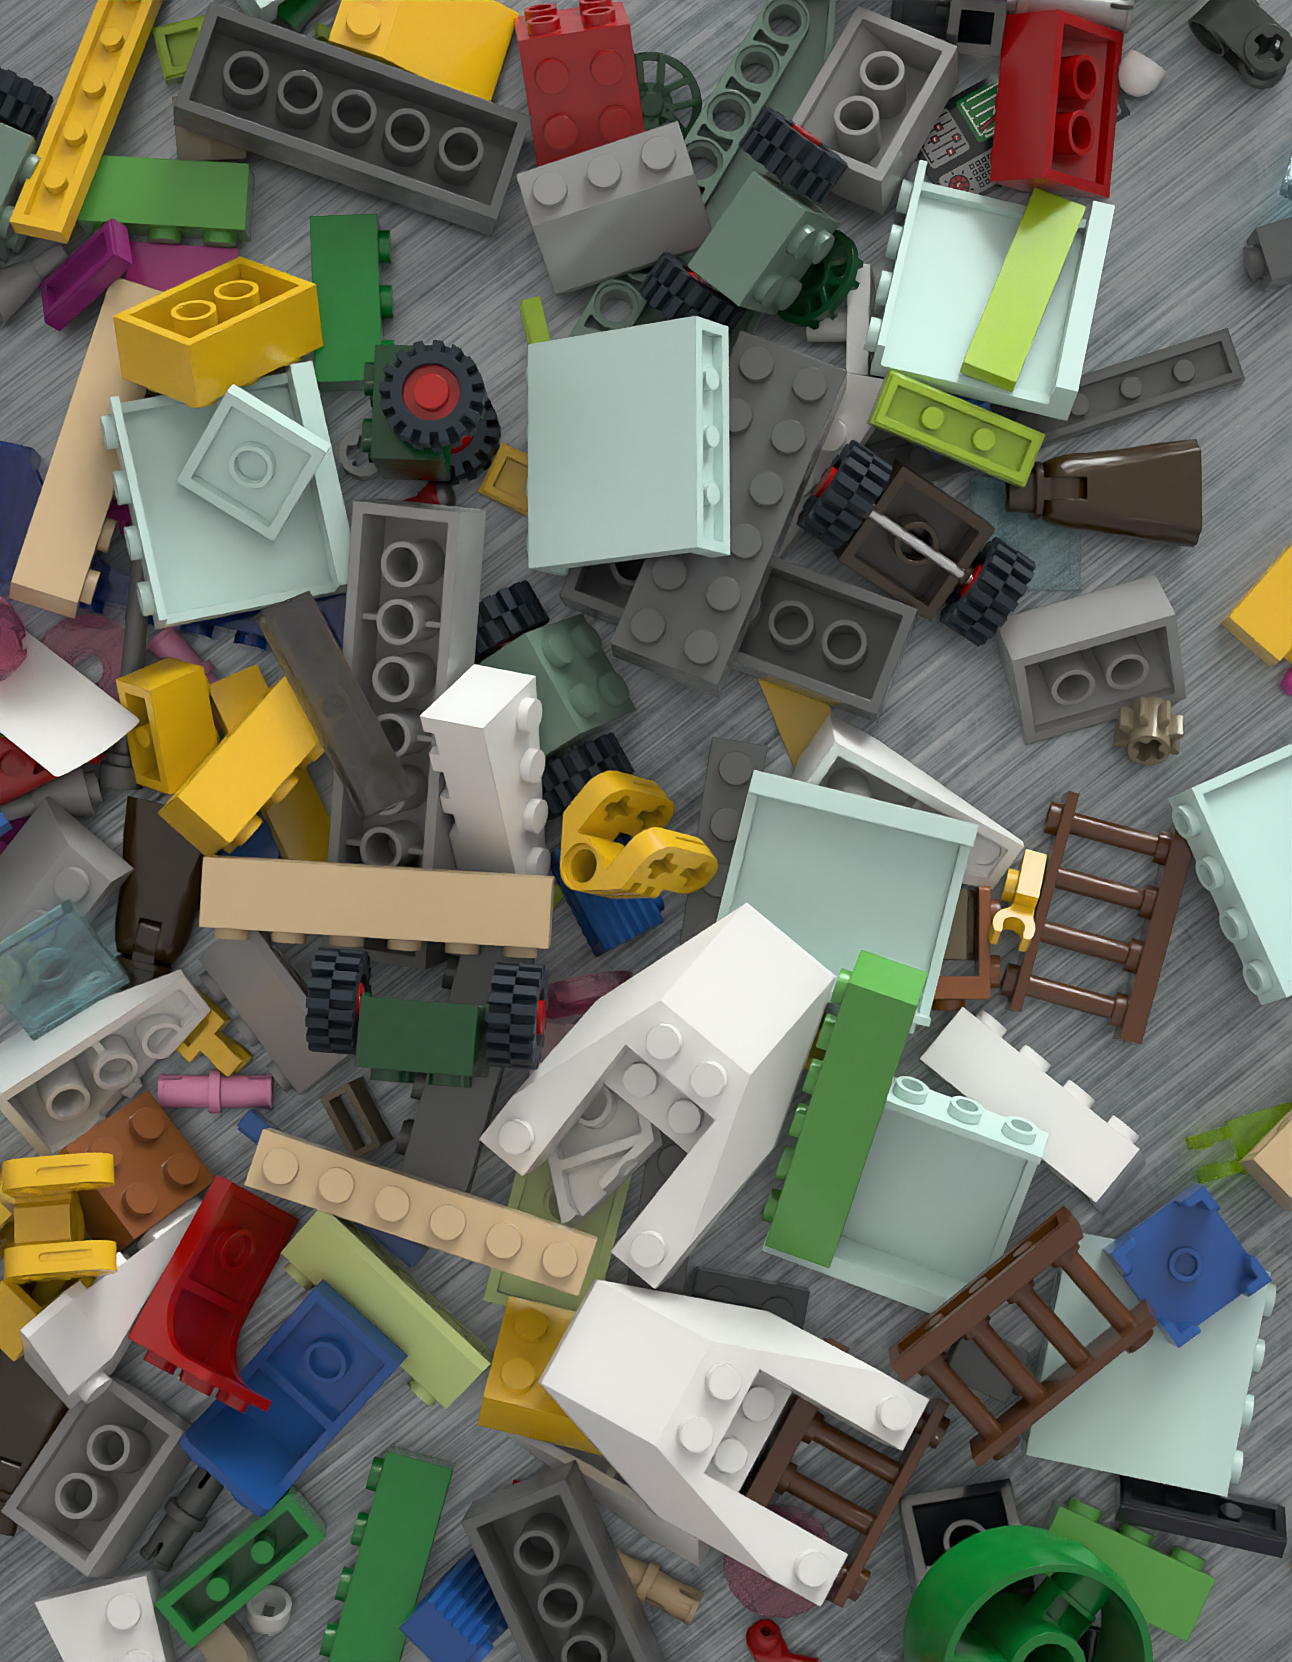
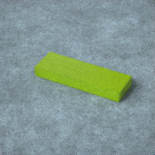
M893 370L887 371L866 423L1020 488L1025 487L1046 435Z

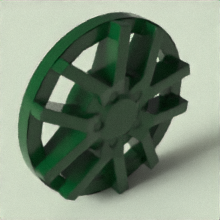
M640 52L634 54L645 132L658 128L667 120L671 123L678 121L683 139L685 140L702 110L701 93L695 77L682 62L667 54L659 52ZM644 61L658 62L655 82H645ZM666 64L679 71L683 78L664 85ZM688 84L692 99L673 103L670 92ZM693 107L690 121L685 128L673 112Z
M839 230L833 232L832 235L835 237L832 248L819 263H812L799 281L802 283V288L797 298L787 309L783 311L778 310L777 314L790 325L810 327L813 330L818 329L820 322L827 317L831 320L838 317L837 308L842 304L850 291L858 289L860 283L855 278L858 269L863 268V261L858 257V250L854 241Z

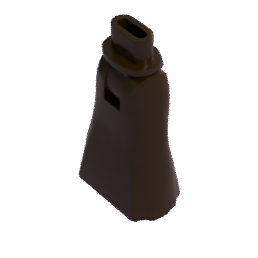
M1188 439L1115 450L1066 454L1051 458L1042 463L1035 461L1025 487L1020 488L1005 482L1006 512L1028 513L1030 520H1039L1042 516V521L1063 529L1119 535L1149 542L1193 548L1197 545L1200 533L1202 532L1201 447L1198 445L1197 439Z
M127 796L122 859L133 867L134 870L119 888L115 916V944L117 952L121 953L116 955L114 960L115 963L121 964L115 989L122 991L172 973V966L182 955L188 944L200 909L203 857H205L157 814L165 804ZM221 849L214 855H222L224 850Z
M1 1349L0 1534L15 1536L18 1524L2 1513L1 1510L69 1408L25 1361L24 1355L13 1361Z

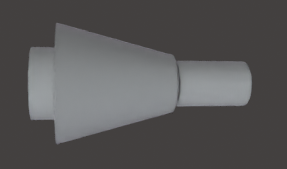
M59 243L31 261L25 260L0 268V322L2 324H5L35 292L43 279L53 273L69 258Z
M83 766L0 806V810L8 821L32 815L41 802L50 796L72 816H95L93 805L103 803V798L95 770L84 772Z

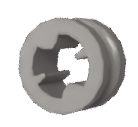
M355 428L347 432L340 441L338 447L339 461L345 472L352 478L361 481L373 480L380 476L374 463H369L368 460L367 468L355 467L357 465L356 459L353 457L349 460L348 458L350 449H359L362 440V428Z

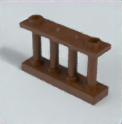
M1067 791L1062 795L1061 802L1051 801L1043 827V833L1050 834L1051 839L1047 850L1040 895L1033 916L1035 933L1027 951H1020L1017 965L1007 963L999 995L1008 997L1005 1009L1014 1012L1022 1010L1025 996L1107 1018L1108 1025L1115 1026L1113 1039L1134 1045L1142 1044L1193 853L1187 840L1176 830L1174 823L1170 824L1168 832L1160 830L1158 835L1079 814L1075 810L1080 793ZM1069 834L1151 856V862L1159 864L1154 885L1145 884L1144 888L1141 889L1061 867ZM1054 888L1137 910V916L1145 918L1139 940L1131 938L1129 943L1047 921L1046 917ZM1039 943H1046L1122 964V970L1130 972L1125 994L1116 992L1115 996L1111 997L1032 975Z
M1065 1205L888 1348L890 1366L904 1382H907L917 1373L920 1376L928 1375L978 1432L977 1435L969 1440L972 1459L979 1467L991 1458L998 1461L1010 1454L1021 1440L1019 1436L1122 1352L1126 1351L1130 1354L1144 1346L1154 1333L1152 1328L1158 1324L1153 1307L1146 1299L1129 1311L1078 1253L1080 1248L1078 1242L1084 1236L1079 1222ZM1049 1265L1053 1268L1061 1267L1111 1325L1086 1347L1082 1345L1033 1288L1035 1285L1033 1278ZM1005 1301L1009 1304L1016 1303L1067 1361L1041 1383L989 1325L991 1320L989 1314ZM961 1337L964 1340L972 1339L1022 1396L1019 1401L998 1418L993 1416L944 1360L947 1356L945 1350Z
M832 1338L822 1339L845 1353H848L850 1349ZM793 1394L741 1494L766 1508L774 1492L783 1495L786 1491L860 1532L846 1562L843 1563L833 1582V1586L826 1598L829 1602L843 1608L848 1598L855 1602L864 1590L871 1571L864 1567L927 1446L936 1449L948 1429L950 1419L944 1416L949 1406V1403L940 1398L930 1399L897 1462L823 1421L825 1415L817 1411V1406ZM802 1441L809 1445L811 1441H814L886 1481L887 1483L872 1512L797 1472L798 1465L791 1462V1459L800 1442Z

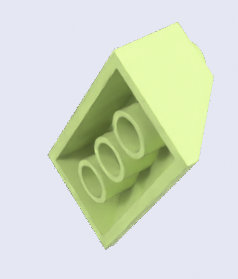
M317 1210L282 1250L281 1254L289 1260L284 1269L298 1284L309 1290L313 1285L317 1286L324 1279L408 1355L400 1364L413 1377L407 1385L428 1406L432 1407L438 1401L447 1409L491 1364L494 1353L354 1222Z

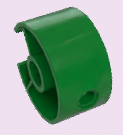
M1025 1525L1001 1526L976 1533L944 1553L931 1566L918 1585L909 1604L903 1632L905 1662H1086L1084 1652L1077 1644V1641L1096 1620L1095 1615L1101 1610L1099 1642L1092 1662H1153V1651L1145 1618L1133 1600L1122 1577L1081 1542L1062 1537L1055 1532L1043 1528ZM1054 1572L1050 1577L1046 1576L1030 1597L1013 1592H1004L993 1596L1018 1580L1032 1575Z

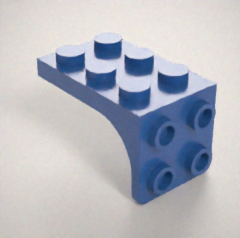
M322 1279L240 1372L243 1381L249 1388L272 1401L268 1411H263L250 1404L246 1413H242L216 1399L180 1437V1446L189 1454L191 1460L197 1466L207 1470L230 1491L233 1498L241 1506L248 1508L257 1516H265L408 1355Z

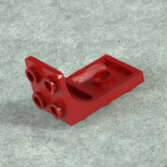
M579 0V7L557 10L556 4H538L525 8L524 15L514 19L529 115L532 116L530 124L537 167L645 132L630 23L623 2Z
M217 1174L128 1336L129 1339L148 1349L143 1360L171 1375H174L177 1367L181 1368L182 1370L178 1375L181 1382L209 1397L214 1388H218L219 1390L215 1398L242 1413H246L250 1404L267 1412L272 1401L249 1388L239 1373L236 1360L237 1341L251 1308L296 1228L299 1219Z

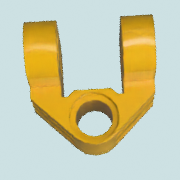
M609 770L600 773L582 788L563 812L560 875L564 884L572 890L610 899L657 898L663 890L690 894L703 888L713 879L719 864L709 848L698 837L663 828L671 820L675 807L668 795L655 781L620 771ZM620 832L635 836L625 847L623 844L613 841Z
M76 1153L19 1158L2 1162V1192L15 1198V1247L4 1249V1279L15 1284H27L32 1281L51 1282V1280L57 1279L63 1281L117 1273L116 1242L108 1240L84 1241V1215L77 1192L108 1188L115 1185L114 1156L112 1154Z

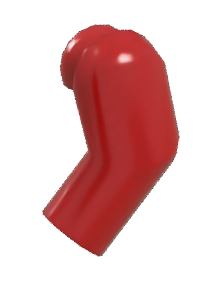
M760 1619L748 1628L746 1646L755 1662H819L818 1657L790 1652L780 1633L781 1630L778 1624L773 1620Z

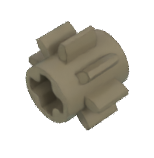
M1154 696L1140 697L1133 701L1129 708L1123 706L1119 708V723L1115 724L1114 745L1119 747L1127 746L1128 760L1130 761L1133 760L1142 765L1162 763L1168 758L1169 754H1179L1180 738L1184 737V715H1171V702L1168 700L1165 701Z

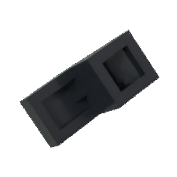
M892 0L890 19L933 37L944 39L945 42L957 46L958 53L1000 57L1008 2L1007 0Z

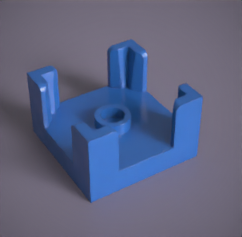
M1195 1183L1102 1249L1139 1302L1146 1299L1153 1307L1158 1321L1157 1327L1168 1342L1178 1348L1201 1332L1198 1325L1242 1294L1249 1297L1272 1281L1257 1258L1245 1251L1217 1211L1220 1210V1207L1206 1187Z

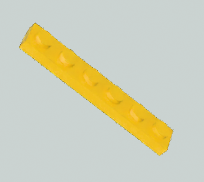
M163 0L97 1L36 153L41 159L31 178H26L9 222L15 233L65 244L68 243Z

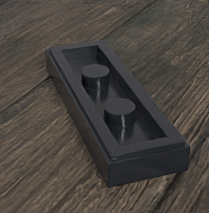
M1118 1474L1115 1484V1521L1278 1558L1283 1557L1287 1545L1285 1507L1231 1494L1225 1497Z

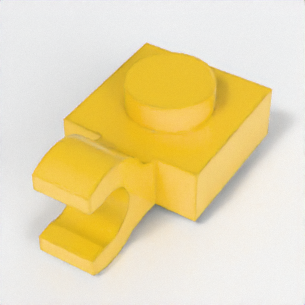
M1025 849L1018 870L1007 869L1001 889L1000 901L1008 902L1009 905L1008 908L998 911L994 916L988 933V939L991 944H997L1001 931L1013 930L1020 937L1018 951L1026 952L1035 933L1033 916L1040 895L1047 854Z
M191 982L208 1003L211 1011L175 1050L189 1063L198 1060L204 1054L227 1077H230L234 1071L239 1074L253 1058L252 1054L239 1042L221 1032L232 1019Z

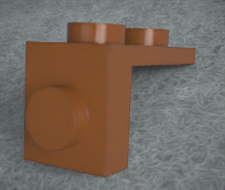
M978 886L974 889V976H939L932 1003V1011H960L962 1007L965 1008V1000L990 999V988H1000V955H990L988 933L994 916L1001 910L1000 899H991L990 886Z

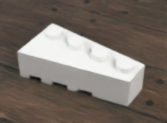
M474 664L420 715L423 731L433 733L437 747L433 746L429 752L432 768L434 771L443 772L446 786L439 797L443 813L453 814L455 823L449 833L457 870L547 876L550 869L551 855L545 847L544 826L548 816V805L543 800L541 777L545 768V755L540 750L539 743L542 704L537 699L536 676Z
M962 1007L920 1058L921 1062L959 1096L978 1102L984 1110L1006 1118L1017 1116L1027 1119L1035 1124L1038 1130L1049 1133L1041 1162L1066 1185L1072 1188L1077 1187L1088 1196L1090 1200L1088 1203L1104 1216L1146 1165L1140 1149L1134 1145L1140 1138L1139 1135L1114 1115L1108 1122H1105L1090 1110L1095 1100L1071 1080H1068L1063 1087L1046 1074L1051 1065L1029 1046L1024 1045L1018 1052L1002 1039L1007 1029L987 1012L981 1009L975 1017Z
M155 1567L46 1592L34 1602L64 1662H177L168 1621L155 1606L160 1592Z

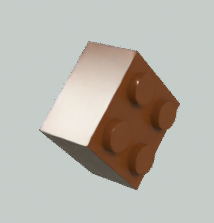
M148 1090L64 1147L57 1154L109 1153L114 1156V1186L77 1192L84 1215L85 1230L93 1240L116 1242L117 1253L125 1251L140 1240L148 1230L196 1195L199 1196L215 1179Z

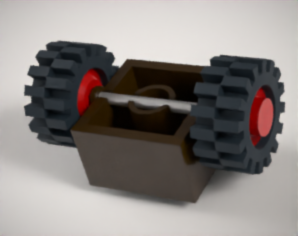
M851 440L849 444H846L840 455L837 454L832 460L829 469L826 468L819 483L812 489L811 496L805 501L796 524L832 548V552L840 562L901 603L918 609V614L931 622L942 605L946 604L941 610L940 622L976 646L984 645L988 638L991 639L996 634L997 628L1004 625L1008 614L1017 607L1018 599L1025 594L1028 589L1026 585L1034 576L1035 562L999 537H995L992 541L985 544L995 530L986 519L896 458L890 464L856 440Z

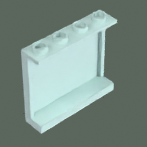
M919 160L914 181L903 179L895 212L906 215L903 227L892 225L885 257L894 259L895 263L893 272L882 270L874 303L885 307L882 319L871 317L863 350L874 352L869 374L885 378L887 371L893 370L943 392L1067 421L1079 389L1115 205L1093 201L1087 220L1082 219L1012 393L962 374L960 369L1027 206L923 182L928 161Z
M691 316L528 344V366L525 374L528 386V422L526 425V439L528 442V478L526 481V494L528 497V535L526 538L528 569L567 576L569 568L683 553H694L711 558L730 555L728 326L698 316Z
M312 361L291 364L287 373L260 377V380L253 385L239 387L330 443ZM166 395L120 403L119 396L110 397L107 409L108 415L100 416L101 431L106 450L116 449L120 470L112 472L114 491L118 505L128 504L133 526L124 527L127 550L131 561L139 559L141 561L145 581L136 583L139 605L143 616H153L156 630L347 592L351 532L332 447H330L282 531L273 542L176 482L224 395L219 397L215 404L204 408L188 407L183 402Z
M1292 744L1168 798L1173 809L1172 819L1175 828L1187 840L1196 860L1195 868L1198 879L1210 891L1220 913L1219 923L1222 932L1234 944L1243 964L1244 980L1248 988L1257 995L1261 1005L1292 995Z
M753 770L716 922L746 903L752 906L836 976L824 1011L838 1016L841 1005L832 1003L830 1000L842 968L853 971L861 950L928 972L929 974L909 1033L914 1034L916 1024L930 1026L931 1018L929 1015L970 848L974 847L979 825Z
M908 1076L894 1077L830 1268L765 1246L767 1236L761 1251L931 1314L1003 1255L1037 1165H1040L1049 1133L1038 1130L1037 1126L1027 1119L1017 1116L1006 1118L984 1110L978 1102L963 1096L951 1098L932 1091L925 1083Z
M1082 1232L1084 1238L1078 1242L1080 1245L1078 1253L1130 1311L1140 1302L1102 1250L1116 1239ZM1061 1267L1056 1268L1049 1307L1082 1345L1086 1347L1111 1325ZM1268 1283L1249 1297L1241 1294L1198 1325L1201 1332L1180 1348L1169 1343L1156 1325L1152 1328L1154 1330L1152 1337L1144 1346L1130 1354L1126 1351L1122 1352L1024 1431L1020 1446L1021 1451L1028 1456L1227 1497L1229 1484L1237 1485L1242 1472L1243 1451L1236 1450L1240 1428L1248 1429L1252 1420L1254 1395L1247 1394L1251 1372L1259 1373L1265 1354V1340L1259 1339L1258 1336L1262 1316L1270 1317L1276 1298V1284ZM1042 1335L1035 1377L1040 1383L1067 1362L1044 1335Z

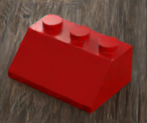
M1059 9L1006 15L1000 54L998 92L995 97L996 116L993 148L990 154V182L1023 192H1033L1034 187L1054 195L1096 199L1109 198L1119 93L1118 67L1122 58L1124 33Z

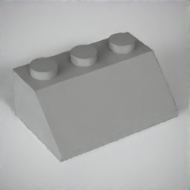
M857 6L792 119L793 122L810 132L848 163L847 165L849 166L831 192L884 215L959 83L958 47Z
M678 121L516 174L532 228L557 297L653 266L663 252L671 253L675 257L696 252L712 231Z
M1156 575L1007 617V621L1002 627L999 626L996 633L1001 662L1026 744L1118 719L1119 708L1121 706L1129 708L1131 703L1140 697L1154 696L1165 701L1168 700L1171 703L1187 699L1176 614Z
M50 796L41 802L0 855V997L12 1007L38 992L134 870L133 867Z
M249 930L248 940L220 939L198 959L206 969L199 977L218 1002H221L226 997L239 1013V1016L233 1020L234 1025L251 1047L256 1046L258 1043L263 1045L273 1059L266 1067L286 1093L294 1087L299 1095L306 1094L356 1056L311 1052L308 1049L309 1042H306L308 1027H305V1017L308 1013V1008H305L306 997L308 998L309 989L277 944L271 941L272 938L267 931Z
M112 1374L109 1375L112 1379L111 1384L98 1398L89 1404L81 1400L72 1409L68 1410L1 1510L7 1517L86 1577L94 1578L114 1577L191 1461L189 1454L180 1446L179 1439L192 1424L165 1404Z

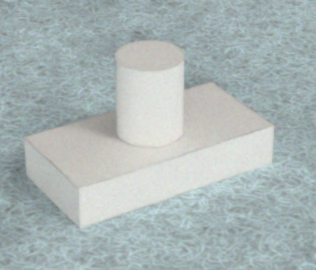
M863 264V268L858 269L855 278L860 283L858 289L850 291L847 295V308H837L838 317L834 320L827 317L820 322L819 328L816 330L806 327L807 342H846V371L873 377L869 373L874 352L863 349L871 317H874L875 275L870 264Z

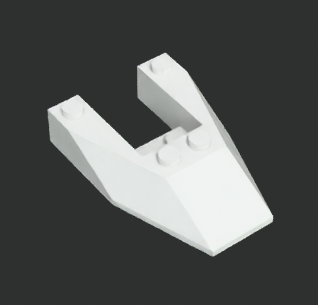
M746 903L599 998L545 1058L538 1069L515 1092L479 1140L523 1177L544 1164L605 1084L608 1085L688 1153L611 1250L616 1257L656 1289L674 1275L776 1147L836 976Z
M598 1279L593 1280L538 1381L656 1516L820 1607L848 1554L738 1493L791 1393L798 1395L872 1439L903 1451L929 1401L928 1398L883 1372L769 1311Z

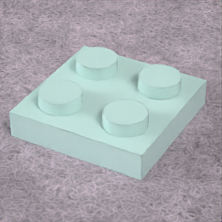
M233 384L224 395L176 482L274 542L332 444Z

